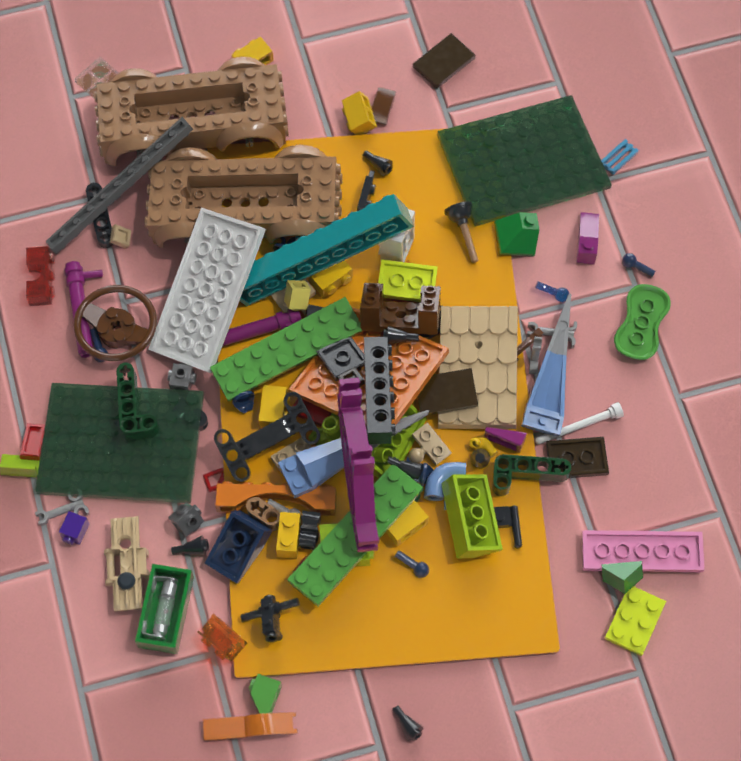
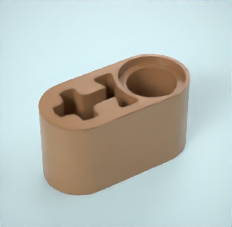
M253 497L247 501L246 508L249 516L273 531L279 529L280 512L258 497ZM271 516L277 518V520L273 523L267 521V519Z

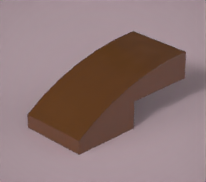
M378 88L372 106L376 123L387 125L396 91Z

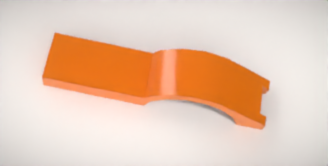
M296 712L203 719L204 740L246 738L272 734H297V729H293V717H296Z

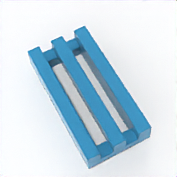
M624 139L600 161V164L614 175L638 154L639 150L637 148L634 149L631 143L628 144V141ZM628 151L631 152L613 169L611 168V166H613L618 160H620Z

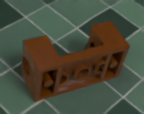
M364 283L360 304L362 331L384 332V329H388V326L407 333L438 335L441 287L421 286V303L384 301L383 284Z

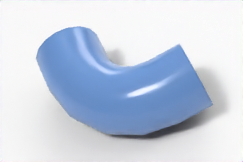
M450 462L435 468L427 478L424 498L430 501L443 500L444 494L441 483L451 475H466V463Z

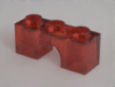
M49 246L26 248V265L29 272L41 273L38 279L26 281V298L30 306L52 305V297H55V287L52 286V281H55V271L52 269V264H55L54 253H51Z

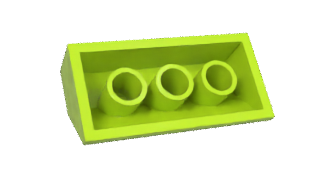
M411 404L402 418L420 412ZM426 417L400 431L396 436H392V444H380L372 449L371 456L375 460L374 476L380 478L391 466L386 463L388 456L404 461L415 441L411 435L424 425Z
M487 474L451 475L442 482L456 558H476L503 550Z

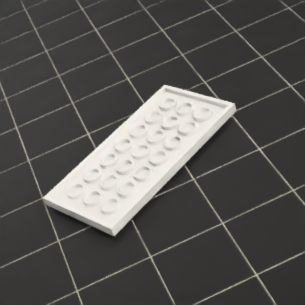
M201 208L148 350L212 374L210 367L217 362L266 229Z

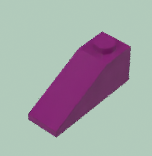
M585 212L580 214L576 263L595 265L599 238V214Z

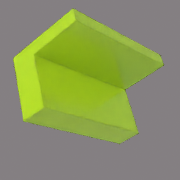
M2 454L0 475L39 478L42 458L40 457V460L20 459L19 455Z

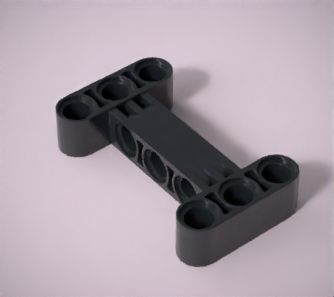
M289 392L284 397V404L289 412L288 415L237 442L232 434L225 429H220L215 433L214 441L235 480L245 482L250 479L251 470L246 460L298 432L309 445L319 442L320 432L298 393ZM289 397H297L298 404L293 407L289 406L287 403ZM301 413L306 414L308 417L307 422L304 424L297 422V416ZM312 430L317 433V438L314 441L306 439L308 431ZM222 433H226L229 437L228 442L225 444H221L218 440L219 435ZM232 450L238 453V458L235 461H229L227 457L228 453ZM243 467L247 470V475L245 478L240 479L237 476V470Z

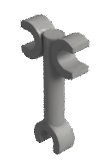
M574 321L573 327H569L568 341L571 342V348L575 347L574 332L577 329V321ZM528 322V328H533L534 331L540 328L543 332L542 335L553 336L555 329L538 327L535 322ZM527 331V337H529L534 331Z
M534 337L529 374H537L542 337Z
M78 489L79 496L73 498L70 492L68 493V498L72 503L48 512L44 510L36 511L37 517L44 515V519L38 521L39 525L44 526L48 523L49 519L65 514L68 511L74 510V513L78 514L80 510H84L86 515H89V509L82 500V490Z

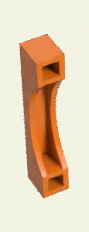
M230 481L217 483L215 504L217 512L231 513V511L242 510L246 507L249 499L258 497L262 500H288L300 504L311 512L321 513L322 516H335L336 487H332L329 484H323L313 491L294 498L287 483H282L281 485H273L269 482H264L261 485L251 482L234 484Z

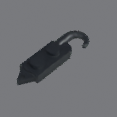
M370 170L369 175L365 178L357 211L372 203L370 197L371 195L374 196L376 185L373 184L375 171Z

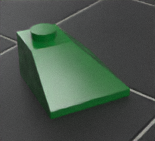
M519 212L495 220L494 224L500 255L535 256L540 230L537 213Z

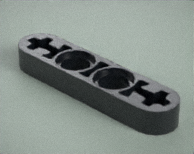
M90 183L86 187L88 202L94 197V189H96L97 194L102 190L99 183ZM106 209L93 221L97 240L102 248H110L114 245L110 243L112 226L108 210ZM99 220L107 221L105 226L100 227L97 225ZM102 232H106L108 241H104Z

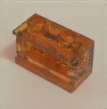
M214 613L203 626L202 631L204 633L198 631L202 636L201 641L209 648L213 646L216 649L214 653L222 660L227 658L232 662L247 644L239 634Z

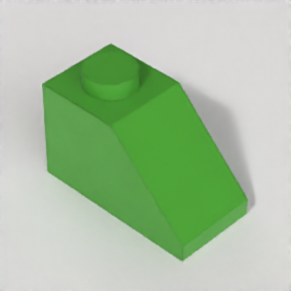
M257 674L256 679H252L249 686L251 697L259 714L272 713L282 684L278 680Z

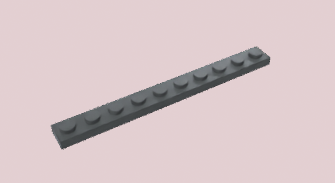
M181 117L50 236L46 242L51 250L57 254L60 250L64 249L73 238L77 237L95 218L106 211L140 177L145 175L170 150L174 149L193 130L189 123Z

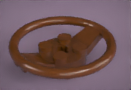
M125 285L102 287L89 294L79 305L74 317V334L79 345L89 355L104 361L126 360L142 352L152 341L157 327L156 311L149 298L135 288ZM120 292L130 294L145 305L149 314V329L135 324L134 317L124 309L110 307L106 311L91 303L98 297L109 293ZM82 318L97 329L102 342L108 347L118 349V347L126 344L127 346L130 344L137 346L129 351L118 354L100 352L91 347L85 340L81 330Z

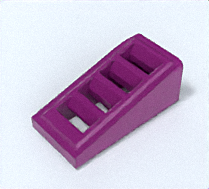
M486 427L484 438L519 453L526 440L527 433Z

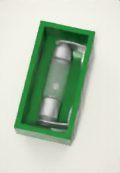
M152 564L135 639L138 648L178 654L194 581L192 570Z

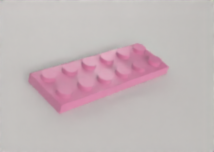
M582 531L583 571H602V564L642 561L643 572H704L702 532Z

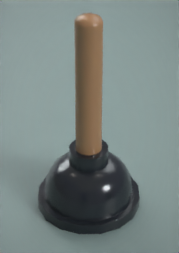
M465 201L451 205L444 210V213L450 221L457 223L458 227L461 228L471 262L476 263L478 262V257L467 226L469 224L468 219L472 214V202Z

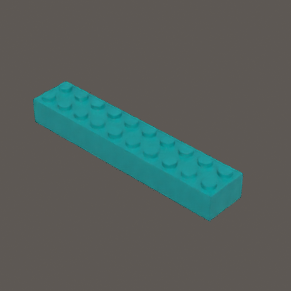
M395 194L387 195L382 200L368 204L357 212H351L341 220H335L324 228L316 229L310 235L302 236L291 244L283 245L274 252L266 253L264 257L254 260L239 301L249 306L285 289L287 280L302 281L413 228L414 225L408 208Z

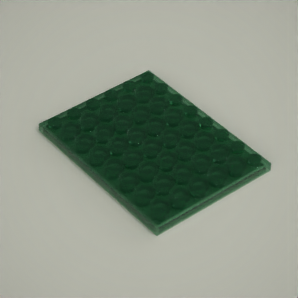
M572 95L437 132L438 139L464 202H472L471 219L474 226L493 222L519 212H528L607 190L612 186Z
M52 383L36 481V494L72 495L76 497L81 495L93 498L191 503L204 391L138 387L139 415H154L160 430L154 437L127 439L119 423L117 386ZM128 389L124 394H129L132 390ZM129 407L125 412H130L133 408ZM148 423L145 428H151L154 423ZM134 425L128 426L126 430H132L134 428Z

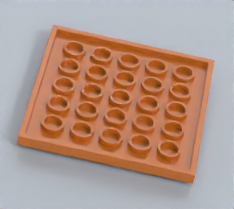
M352 307L360 321V310ZM363 331L353 336L352 339L364 354V337H383L384 332ZM419 336L418 342L406 341L391 344L392 356H388V360H392L393 371L389 372V376H393V387H390V391H394V403H391V407L395 408V419H391V424L396 426L449 354L448 347L422 336ZM315 356L289 388V392H296L300 395L301 399L339 416L337 400L339 380L335 382L318 356ZM363 366L358 372L365 381V366ZM364 384L359 388L362 391L361 409L367 429L366 390Z

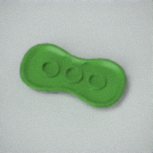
M639 284L629 291L627 295V316L614 337L615 347L621 354L633 359L644 360L651 358L656 353L659 346L658 328L671 306L670 297L664 290L648 284Z

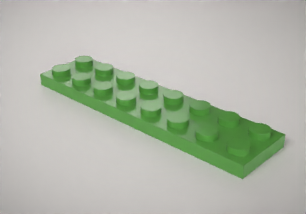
M344 297L211 366L210 370L229 402L238 394L250 391L317 356V350L363 332L361 323L348 300Z
M391 465L374 484L375 516L379 539L423 491V487L396 465ZM350 511L287 579L293 587L317 607L322 604L367 553L357 552Z

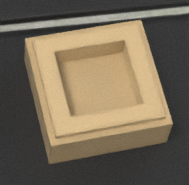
M116 224L113 225L110 243L125 249L128 248L131 230Z

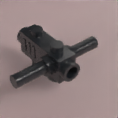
M266 595L261 599V606L257 610L241 614V620L246 622L261 617L262 633L265 635L266 641H279L283 638L280 632V613L283 610L299 606L300 602L298 598L279 603L278 601L276 602L274 595Z

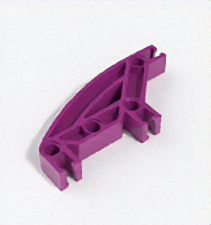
M359 378L339 379L337 400L341 444L357 552L377 551L379 537L376 526L373 480L375 460L371 456L373 450L372 446H369L363 411L361 409L362 391L359 388L360 380Z

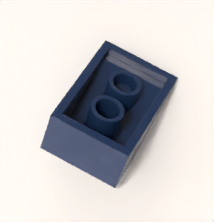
M241 510L231 511L205 564L238 584L264 548L273 530Z

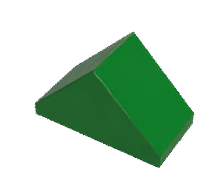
M642 561L602 564L603 582L626 594L643 579Z

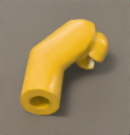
M474 437L469 442L470 447L475 450L479 448L485 449L489 453L490 458L498 453L487 438Z

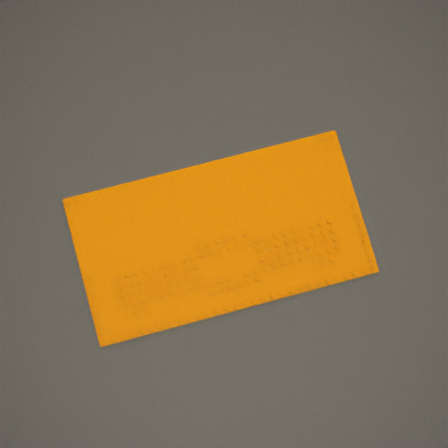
M494 125L286 140V144L280 148H275L272 141L254 142L252 147H250V143L249 147L246 146V143L229 144L224 152H221L217 147L207 148V152L214 155L217 159L275 158L284 148L293 145H309L319 149L327 157H336L337 164H341L343 183L340 184V189H342V200H340L342 216L339 217V220L347 217L351 212H357L365 178L369 175L370 170L375 171L373 184L376 185L374 196L371 195L370 197L372 203L382 200L387 195L395 194L408 209L415 211V238L405 262L409 260L410 263L438 267L435 286L441 287V306H517L511 255H500L494 224L495 220L506 217ZM367 150L373 155L392 160V171L388 175L381 176L371 162L363 157L364 151ZM266 198L264 200L260 199L258 204L262 207L267 206L269 200ZM228 199L222 202L223 207H230L232 205V201ZM244 201L241 206L247 207L250 205V202ZM465 201L472 202V214L468 219L469 224L467 226L478 257V262L476 263L471 262L461 228L458 227L457 223L450 221L444 213V210L451 205ZM286 236V237H284L285 240H286V243H285V244H287V242H288L292 237H296V236ZM263 238L255 260L264 257L266 253L274 252V244H270L266 238ZM281 238L276 239V240L274 241V244H276V243H280V244H281V242H282ZM377 244L346 259L345 261L353 269L352 280L348 284L337 288L334 294L327 295L324 298L313 287L316 295L309 299L308 305L326 307L346 297L351 307L360 310L364 283H377L379 278L381 255L378 253L380 246ZM271 295L249 306L239 301L229 329L274 316L275 313L282 310ZM384 298V301H391L389 298ZM300 310L301 319L305 318V315ZM518 315L517 346H519V344L522 343L521 331H520V323H519V315ZM280 330L223 346L218 356V362ZM440 334L429 340L440 344ZM523 352L517 356L519 361L517 362L516 429H504L527 433L521 451L518 453L490 441L498 453L490 458L487 466L477 468L471 463L470 457L475 449L470 447L469 442L474 437L484 438L485 429H439L438 414L425 416L427 419L424 425L428 422L452 453L436 466L427 454H424V459L420 462L421 464L428 463L433 470L444 463L464 462L466 463V474H487L493 506H518L522 547L517 549L514 546L512 526L498 528L503 550L476 558L457 559L447 510H444V499L441 501L425 499L424 489L426 484H424L423 491L415 501L428 515V524L398 547L385 532L379 539V543H377L378 550L374 551V559H370V565L355 566L322 604L317 607L287 580L305 556L308 557L314 550L300 549L298 547L297 559L277 557L278 530L272 531L264 548L240 582L237 584L230 580L234 675L236 678L257 677V674L277 676L559 652L560 645L539 480L511 479L510 491L505 496L496 495L492 488L493 468L497 456L505 454L536 457L533 430L521 426L525 407L529 399ZM313 358L250 390L255 395L253 410L247 411L245 414L233 405L232 400L228 402L220 388L222 429L229 431L236 442L261 429L259 426V415L263 385L287 387V393H289V388ZM440 366L434 374H439ZM290 397L289 406H293V404L297 400V397ZM416 397L412 405L420 412L418 397ZM297 416L298 423L304 424L307 422V420ZM312 430L308 431L306 434V439L308 441H310L308 437L312 433ZM298 432L246 460L251 470V477L245 482L259 485L264 482H269L273 485L287 483L283 474H281L271 460V456L301 438V434ZM222 433V444L228 442L229 437L226 433ZM414 441L409 452L413 448H421L416 441ZM235 450L228 453L229 461H235L238 458V453ZM409 452L406 455L404 461H406L407 457H409ZM223 459L224 481L242 484L243 482L235 480ZM502 463L498 465L501 469L507 468L506 464ZM525 465L518 466L520 470L527 469ZM243 467L237 470L238 478L243 479L246 477L247 470ZM344 469L321 484H329L332 487H336L335 516L321 515L320 524L339 523L350 511ZM373 475V480H374V484H375V482H376L379 478ZM504 482L497 483L499 487L507 486ZM272 499L288 509H298L301 515L302 510L310 511L300 504L288 500ZM244 507L241 511L248 515L247 508ZM226 513V521L230 513ZM271 516L267 519V521L270 523H273L277 520V518L274 516ZM320 525L317 526V528H318V541H317V543H316V547L321 543V541H320ZM400 550L416 562H425L429 566L428 575L424 578L417 577L411 567L394 557L396 552ZM266 595H274L276 602L278 601L279 603L298 598L299 606L283 610L280 613V632L283 638L279 641H266L265 635L262 633L261 617L246 622L241 620V614L257 610L261 606V599Z

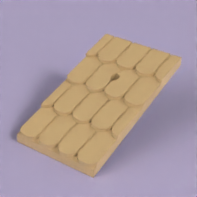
M441 306L440 344L449 348V354L441 363L439 374L472 368L478 407L438 413L439 429H486V427L516 429L518 306Z

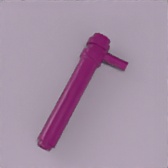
M77 261L66 263L64 273L67 277L66 286L69 288L73 322L79 305L85 299L84 279L103 277L102 270L83 272V267ZM82 318V334L87 343L93 347L89 323ZM76 340L78 354L82 358L90 357L91 355L82 349Z
M287 309V312H277L274 316L230 328L223 346L282 330L301 320L300 312Z

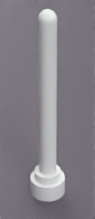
M619 402L610 405L607 411L562 427L560 436L610 417L611 419L624 417L623 409ZM544 434L536 437L535 443L539 445L558 437Z

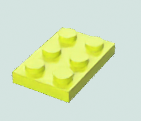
M381 259L378 283L383 284L384 298L421 302V286H435L438 267Z
M632 587L624 594L605 636V640L642 656L666 601L637 587Z

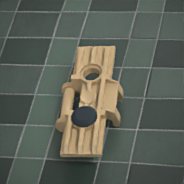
M139 517L111 519L112 546L104 550L107 565L105 585L113 586L114 612L142 609L141 577L149 579L150 571L147 570L146 558H149V550L140 547ZM123 540H130L131 546L123 549L120 547V543ZM120 555L121 575L115 576L114 556Z

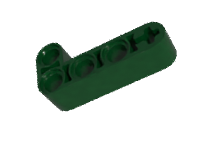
M121 363L116 370L120 428L127 439L154 437L160 430L157 419L152 414L139 415L136 372L130 363ZM128 389H131V390H132L131 393H129V394H124V392H125L126 390H128ZM129 407H132V408H133L132 411H130V412H125V410H126L127 408H129ZM148 423H154L151 428H145ZM134 425V428L132 430H126L128 426Z
M499 455L495 459L493 468V492L498 496L507 495L510 491L511 479L564 482L570 476L571 463L567 459ZM503 463L507 465V468L501 469L498 465ZM525 465L527 469L520 470L518 466ZM543 466L547 469V471H539L538 467ZM504 482L507 486L499 487L497 483Z

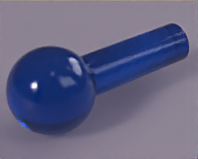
M539 281L535 285L536 289L554 295L559 302H565L570 294L568 289L564 287L557 289Z

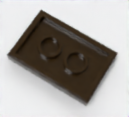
M450 33L413 63V68L438 89L474 60L476 55Z
M472 368L434 374L417 396L420 412L429 410L428 415L478 407Z
M604 436L546 441L548 458L567 459L571 463L572 468L569 478L609 475Z

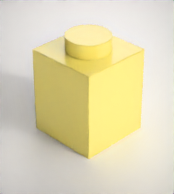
M287 280L284 302L289 309L293 311L307 310L311 291L307 282Z

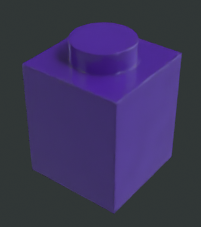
M68 511L59 534L65 543L80 545L90 523L87 517Z

